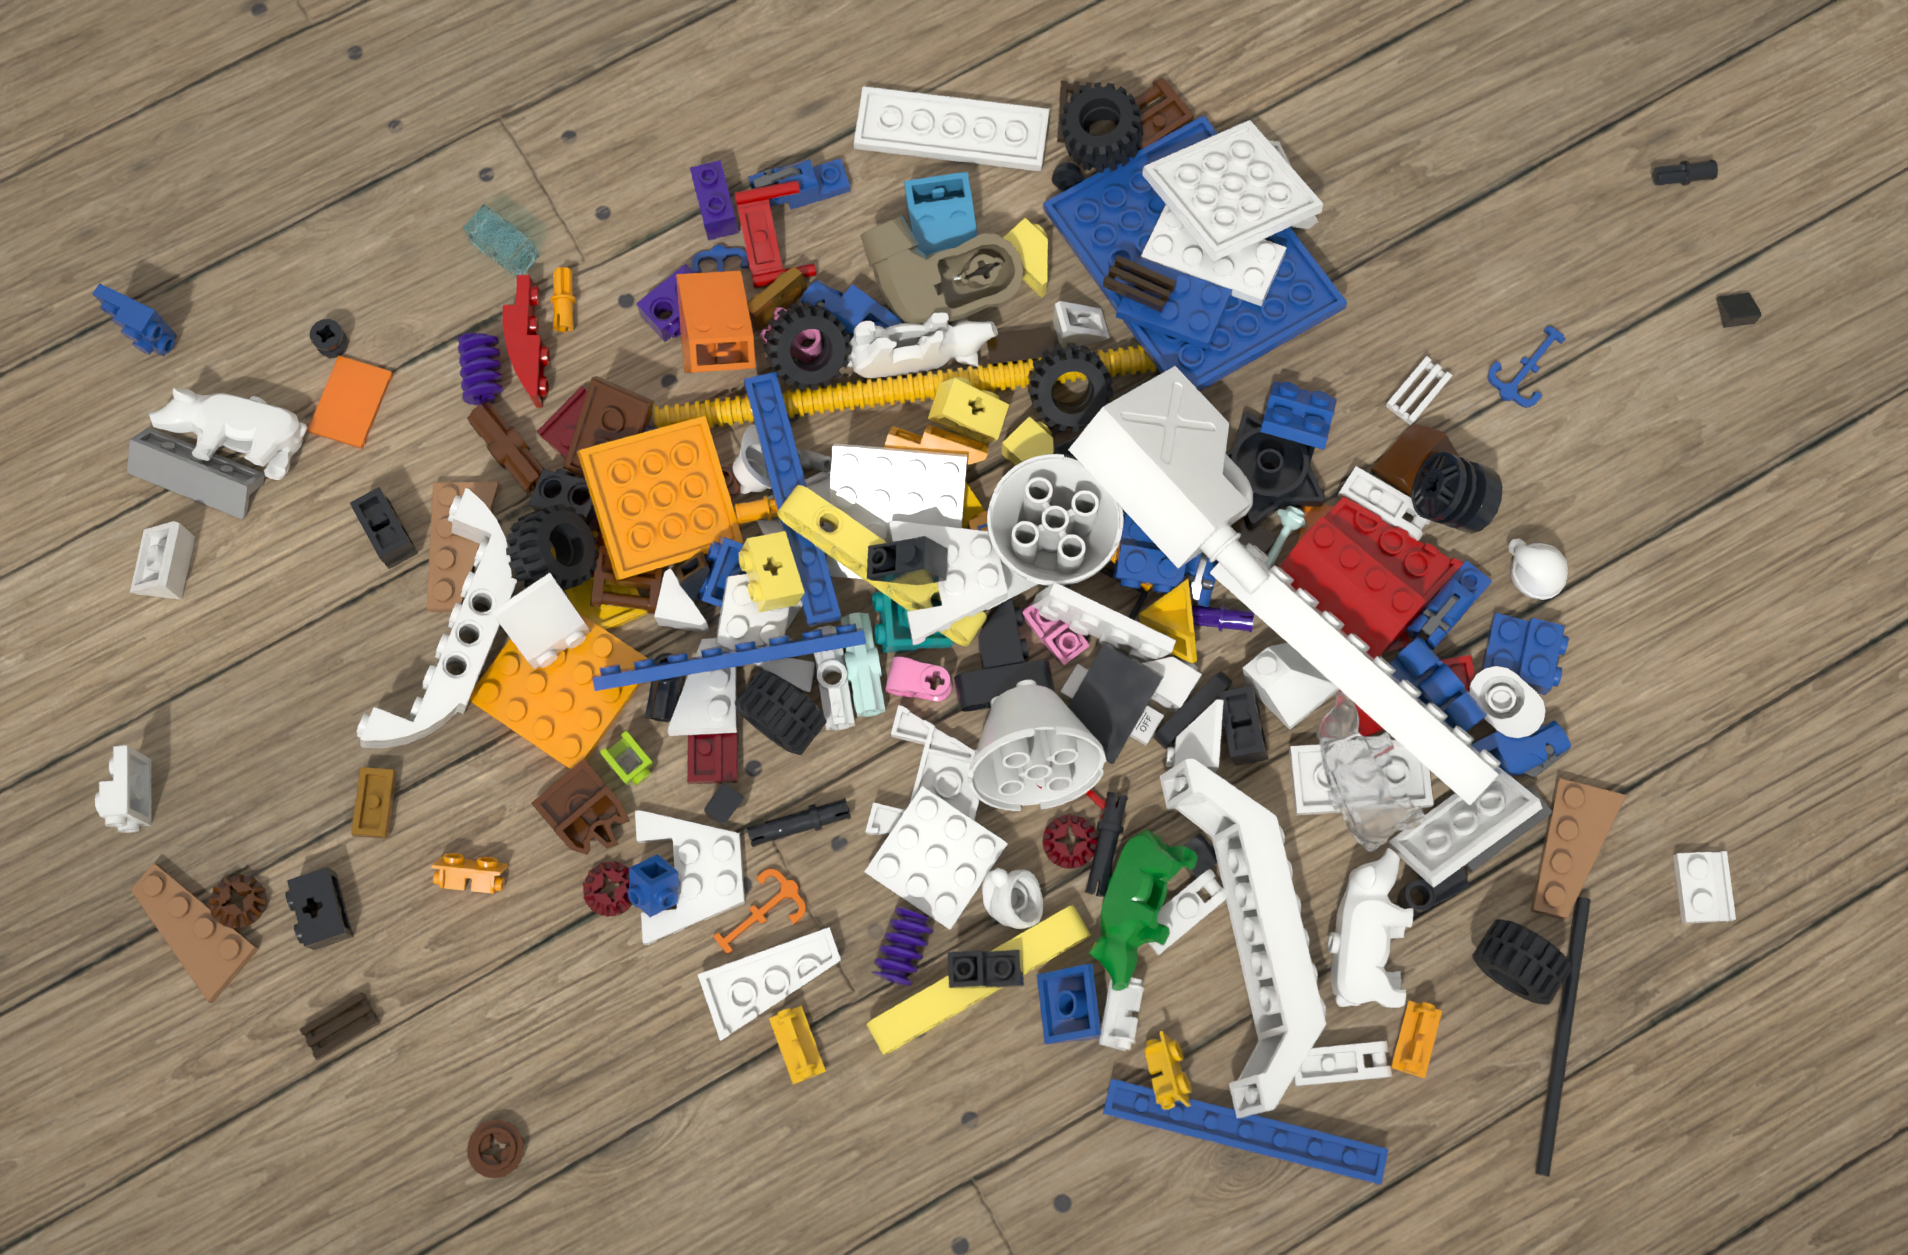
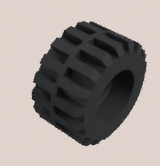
M1101 82L1094 83V88L1082 87V93L1079 95L1074 93L1070 96L1071 103H1065L1063 107L1064 114H1061L1060 117L1061 130L1069 156H1072L1073 161L1077 165L1082 163L1083 168L1088 171L1094 167L1096 172L1103 173L1104 168L1109 167L1111 172L1117 170L1116 165L1121 164L1124 167L1129 163L1128 157L1135 158L1138 154L1137 147H1141L1143 142V126L1139 106L1136 104L1135 98L1132 94L1127 95L1126 89L1121 86L1116 90L1115 85L1112 83H1107L1106 87H1101ZM1101 120H1110L1118 124L1113 131L1105 135L1096 136L1086 132L1092 124Z
M803 302V306H799L797 303L789 305L790 310L788 311L781 309L777 312L780 317L777 320L771 319L769 322L771 329L770 331L766 330L764 338L767 340V344H764V351L768 355L767 360L786 383L789 385L793 384L798 389L805 390V387H809L811 390H817L819 384H823L825 387L831 385L829 379L833 376L838 379L842 375L839 372L840 368H847L849 363L845 358L846 355H851V347L848 345V342L851 340L849 334L844 330L846 327L835 315L818 304L814 306L810 302ZM804 330H819L824 338L821 353L810 362H795L790 353L794 338Z
M1067 343V347H1062L1061 344L1054 345V351L1049 353L1048 349L1042 352L1043 358L1041 360L1036 358L1034 361V370L1029 371L1028 375L1030 381L1027 384L1028 393L1038 416L1041 419L1043 418L1047 425L1050 427L1056 425L1059 431L1066 432V428H1071L1072 432L1080 431L1079 426L1085 425L1087 427L1101 408L1110 403L1109 397H1113L1114 391L1111 387V384H1113L1112 378L1100 357L1094 351L1090 352L1088 347L1081 345L1079 348L1076 347L1075 343ZM1068 372H1080L1086 375L1088 387L1080 399L1070 403H1063L1053 398L1051 393L1053 384L1061 375Z
M557 504L523 515L518 518V522L513 523L510 528L513 533L507 535L506 541L510 544V547L506 548V555H510L511 562H509V566L511 569H515L516 579L519 582H525V588H528L548 573L553 576L562 591L582 585L584 581L590 579L592 576L590 572L595 571L597 567L594 560L599 558V551L595 549V545L598 544L597 537L592 535L593 528L591 524L587 525L585 523L586 517L582 513L576 514V509L570 506L565 508L563 504ZM549 540L555 549L556 559L551 552Z
M760 670L734 702L739 713L752 726L775 744L793 754L802 755L827 723L822 711L802 692L778 675L765 670Z
M1495 919L1472 955L1477 966L1493 981L1527 1001L1542 1005H1549L1572 969L1571 963L1566 956L1551 942L1518 923L1502 919Z

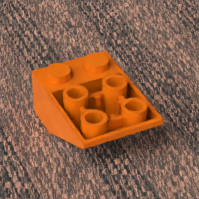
M741 271L676 274L684 373L756 368L754 336Z

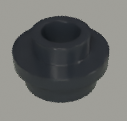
M1061 163L1052 173V183L1062 191H1066L1083 181L1080 167L1073 163Z

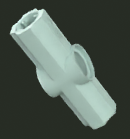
M858 612L848 614L841 618V624L856 623L857 629H864L866 644L846 647V653H844L848 680L852 683L855 711L857 712V717L876 716L886 711L880 682L882 673L877 647L874 648L871 620L869 619V613Z

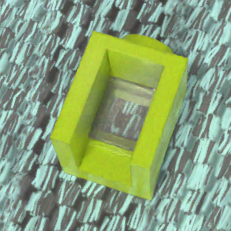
M625 731L621 734L623 738L609 750L604 748L600 751V754L627 786L632 782L638 786L652 774L649 768L654 764L631 735Z

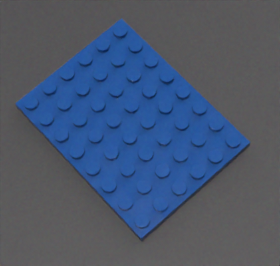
M1204 115L1139 150L1135 158L1128 157L1129 163L1124 167L1121 164L1116 165L1117 170L1111 172L1108 167L1104 169L1103 173H1097L1043 203L1044 212L1116 311L1123 295L1103 287V280L1105 276H1108L1111 266H1114L1118 255L1134 263H1139L1165 205H1167L1143 177V166L1217 135V131ZM1289 227L1264 238V240L1287 248L1262 307L1231 296L1208 350L1131 322L1123 321L1161 374L1176 366L1198 391H1201L1346 309L1347 301ZM1117 277L1115 278V280L1121 283H1124L1126 285L1129 284L1128 282L1122 279H1119Z

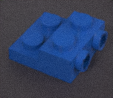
M98 284L93 295L101 303L100 309L113 316L112 321L123 328L121 333L134 341L132 345L148 355L153 351L163 357L172 350L177 334L154 309L107 286Z
M1274 381L1266 404L1260 432L1324 450L1337 399L1322 391L1311 392L1300 389L1291 382L1279 383Z
M1124 512L1123 530L1117 548L1113 579L1121 580L1120 586L1140 589L1142 583L1154 585V592L1169 593L1183 582L1186 564L1178 569L1136 522Z
M720 537L719 542L713 541L706 556V559L711 561L709 566L710 572L699 591V600L722 607L726 578L728 576L747 574L746 571H742L739 564V552L744 544L726 537Z
M1495 613L1492 616L1481 671L1495 666L1508 668L1538 694L1546 695L1552 689V686L1557 687L1561 680L1562 667L1557 666L1559 655L1565 654L1568 646L1569 636L1563 635L1565 626L1536 618H1531L1527 621Z

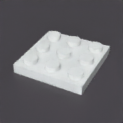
M921 786L864 872L951 930L1008 843Z

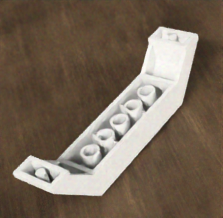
M1194 758L1185 759L1160 776L1167 809L1175 808L1212 837L1223 888H1225L1228 895L1226 899L1258 1036V1043L1238 1080L1229 1083L1236 1117L1242 1118L1275 1109L1326 1025V1008L1319 996L1316 983L1317 970L1311 962L1308 950L1309 936L1303 928L1300 916L1301 903L1294 891L1292 882L1293 869L1286 857L1284 849L1285 836L1283 829L1278 824L1277 816Z

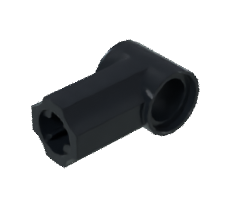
M662 653L654 659V663L668 662L667 656L673 654ZM685 676L651 681L645 718L660 722H671L679 700L681 683Z
M1461 867L1434 888L1423 878L1412 881L1400 889L1397 898L1398 905L1403 909L1413 908V915L1420 914L1432 906L1470 887L1468 877ZM1411 889H1416L1422 894V906L1416 905L1411 901Z

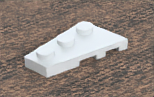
M716 638L702 639L695 657L702 656L701 650L720 647L715 644ZM721 647L722 652H726V651H727L726 649H724V648ZM737 667L688 675L667 729L669 736L737 733V708L734 703L737 699Z

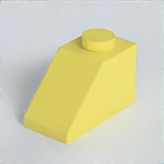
M1024 218L1003 238L1011 242L1020 254L1024 270L1022 280L1042 298L1046 295L1047 234L1038 224H1032Z
M1029 416L1002 442L1001 454L1014 466L1033 457L1054 454L1052 432L1041 421L1036 423Z

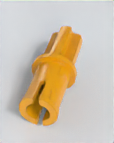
M558 267L553 273L554 295L550 297V302L554 308L553 330L565 333L574 330L573 304L576 303V298L572 292V270L566 267Z
M764 496V499L735 504L738 525L768 519V522H770L771 518L778 517L774 498L767 499V496Z

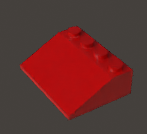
M1323 516L1301 538L1279 566L1294 579L1291 583L1292 587L1296 590L1299 588L1305 589L1320 602L1316 606L1318 610L1322 613L1325 610L1331 612L1345 624L1341 629L1348 636L1351 633L1353 635L1356 634L1369 645L1370 649L1367 653L1374 659L1377 656L1379 658L1382 657L1422 612L1426 604L1424 598Z

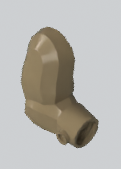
M903 216L880 224L860 235L878 288L891 312L901 319L903 323L923 324L933 313L943 312L948 314V322L964 319L988 307L1010 300L1021 287L1024 270L1020 254L1011 242L995 233L979 234L956 248L940 250L927 256L917 248L919 243Z

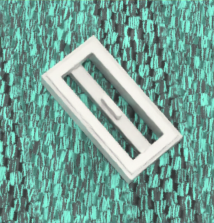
M1426 356L1387 402L1385 407L1411 426L1453 375L1449 372L1444 373L1441 370V366L1438 364L1435 366L1431 363V359ZM1426 369L1430 372L1401 407L1397 406V402ZM1435 377L1438 378L1440 381L1411 416L1406 413Z

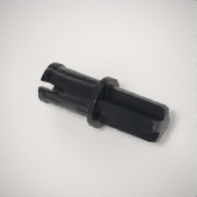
M1683 160L1676 165L1655 167L1651 177L1653 183L1657 186L1676 183L1687 186L1694 181L1715 180L1718 176V165L1715 160L1693 163Z

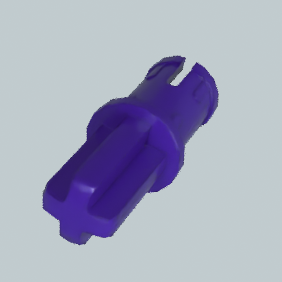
M1191 605L1193 624L1196 626L1219 628L1220 632H1222V629L1249 632L1253 630V611L1225 609V605H1221V608Z

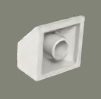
M1289 643L1267 647L1243 667L1245 685H1252L1257 697L1289 730L1339 690L1336 685Z
M1223 700L1214 701L1176 737L1173 747H1167L1166 767L1173 768L1185 759L1194 758L1212 772H1217L1219 768Z

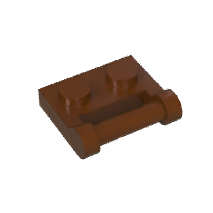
M1162 77L1152 83V87L1135 97L1139 110L1158 97L1164 99L1141 115L1143 142L1141 147H1137L1139 150L1194 120V114Z
M597 546L596 550L599 551V558L595 559L597 567L593 573L590 607L600 608L602 604L647 610V614H655L661 590L662 567L616 581L607 548ZM612 584L649 589V596L603 591V585Z

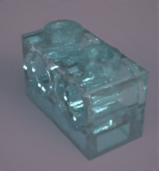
M485 204L463 226L473 246L516 278L517 275H523L539 257L532 239Z

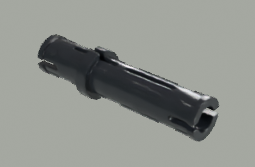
M1107 792L1106 794L1107 798L1102 821L1097 823L1096 829L1099 830L1085 889V893L1093 895L1095 894L1097 882H1099L1096 896L1104 898L1107 892L1118 837L1124 831V827L1121 824L1126 802L1128 801L1127 796L1120 794L1115 808L1117 793Z
M844 797L841 800L817 807L816 804L808 805L809 809L747 826L752 847L811 829H815L817 832L823 830L822 826L851 819L846 798Z

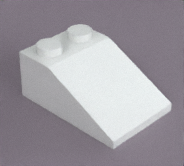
M550 573L492 611L496 620L534 669H537L539 666L544 668L552 664L558 658L557 654L567 647L571 649L580 645L586 639L585 635L591 632Z

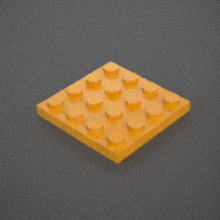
M706 416L577 451L616 581L688 560L702 551L704 554H707L713 541L719 542L720 537L744 543Z
M579 612L578 614L591 631L585 635L586 639L580 645L571 649L567 647L557 654L558 658L552 664L544 668L539 666L537 669H534L510 638L476 684L469 697V702L570 770L583 759L588 760L642 685V683L595 691L592 677L595 674H600L601 667L620 664L621 670L634 668L633 662L648 659Z

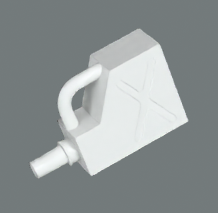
M1174 366L1103 406L1068 450L1178 569L1204 552L1210 559V562L1217 560L1251 595L1270 578V575L1238 541L1241 534L1231 527L1232 524L1244 517L1253 505V491L1250 482L1241 469L1226 454L1229 422L1182 372Z

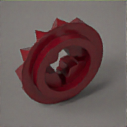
M1067 814L1056 817L1046 827L1043 835V849L1048 859L1055 865L1065 869H1075L1087 864L1094 856L1097 842L1094 827L1084 817ZM1068 828H1071L1074 838L1085 840L1074 845L1072 855H1069L1066 844L1055 842L1066 837Z
M616 861L601 862L598 866L589 870L582 884L583 898L591 910L599 915L612 917L626 912L633 905L628 896L630 887L629 868ZM605 876L613 884H622L614 890L615 902L612 901L607 893H597L605 887Z

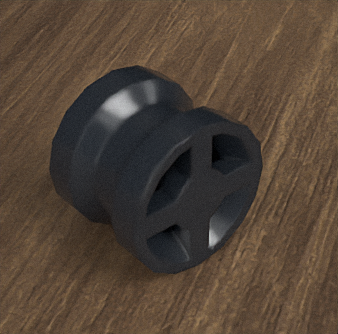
M322 319L312 326L310 339L322 356L337 358L338 355L341 356L346 352L348 338L336 321ZM329 333H331V335H330L329 337L323 338V337H325L326 335H328Z

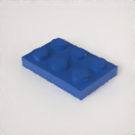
M1140 258L1139 265L1177 281L1176 288L1162 313L1123 296L1116 311V318L1208 350L1229 303L1232 290ZM1131 283L1128 284V286L1133 287V288H1135V289H1137V290H1139V291H1141V292H1144V293H1146V294H1148V295H1150V296H1153V297H1155V298H1157V299H1159V300L1162 298V297L1157 296V295H1155V294H1153V293H1151V292H1148V291H1146V290H1145V291H1142V290H1140V289L1134 287L1133 284H1131Z

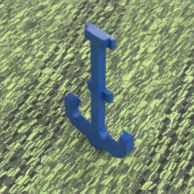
M716 245L711 251L699 252L693 257L692 271L694 273H702L699 267V263L702 260L713 259V261L717 262L718 272H724V261L727 257H740L742 259L740 268L742 269L749 268V261L746 252L740 248L726 249L722 245Z
M1547 326L1544 332L1549 337L1530 360L1524 356L1520 363L1525 367L1512 383L1504 384L1497 379L1495 373L1502 370L1501 364L1496 361L1488 372V381L1499 390V395L1503 400H1512L1525 408L1534 406L1543 395L1538 391L1532 393L1531 399H1525L1517 393L1516 387L1530 370L1535 374L1538 372L1540 367L1536 365V362L1554 340L1560 344L1564 342L1566 338L1563 337L1562 333L1552 326Z

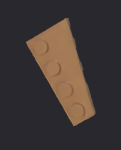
M433 482L427 610L429 612H452L456 602L463 604L465 598L461 597L462 587L469 571L475 573L473 571L475 567L473 564L480 544L451 533L452 522L448 521L455 496L462 497L465 489H470L485 503L493 514L494 501L496 496L498 497L501 488L499 482Z
M1561 778L1556 780L1551 804V811L1553 813L1549 815L1531 912L1562 920L1568 918L1625 800V794Z
M153 863L130 889L209 1003H213L259 950L257 946L235 928H228L218 923L212 916L209 906L156 863Z

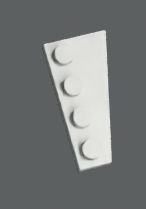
M830 927L698 974L720 1041L841 961Z

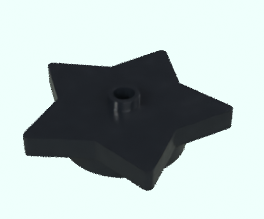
M1244 412L1235 446L1226 451V454L1247 477L1253 491V505L1245 515L1250 529L1256 528L1283 506H1323L1325 496L1310 468L1315 447L1260 432L1262 421L1249 412Z

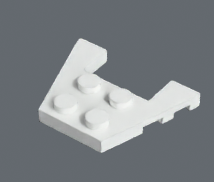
M889 521L892 542L926 536L948 548L946 581L937 582L942 606L907 612L913 645L925 641L927 636L937 631L941 633L949 629L951 624L966 616L972 617L1008 598L1001 560L991 544L988 531Z
M828 564L829 572H831L832 566L830 564ZM747 574L728 576L726 578L715 644L727 651L736 650L735 644L755 641L756 646L769 644V638L785 635L789 607L759 613L756 602H752L749 596L748 583L750 581ZM783 658L754 663L758 667L783 678L799 691L810 693L815 662Z
M898 705L891 737L925 745L910 803L921 786H923L975 821L980 800L973 794L968 778L969 767L975 751L957 739L951 738L938 730L928 721L912 714L907 708ZM873 802L865 831L866 834H890L905 810Z
M641 810L635 811L638 843L673 840L674 868L678 871L680 882L677 909L664 910L652 917H649L645 912H641L644 945L655 943L663 937L678 933L686 927L702 920L710 919L745 903L741 836L739 833Z

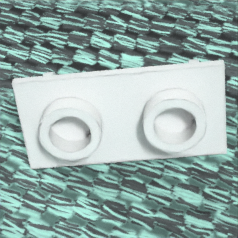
M1110 977L1099 1041L1100 1045L1126 1051L1131 1050V1044H1135L1138 1018L1132 1017V1012H1139L1142 992H1144V987H1141L1142 980L1131 978L1128 988L1114 991L1112 990V979Z

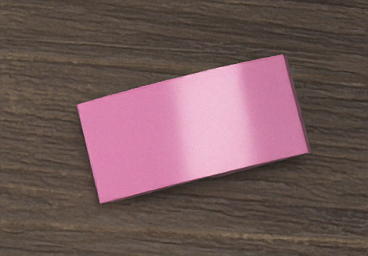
M1033 601L1021 610L1023 619L1062 666L1066 665L1090 646L1083 635L1069 629L1070 624L1059 619L1058 621H1052L1042 617L1039 614L1040 610L1032 607Z

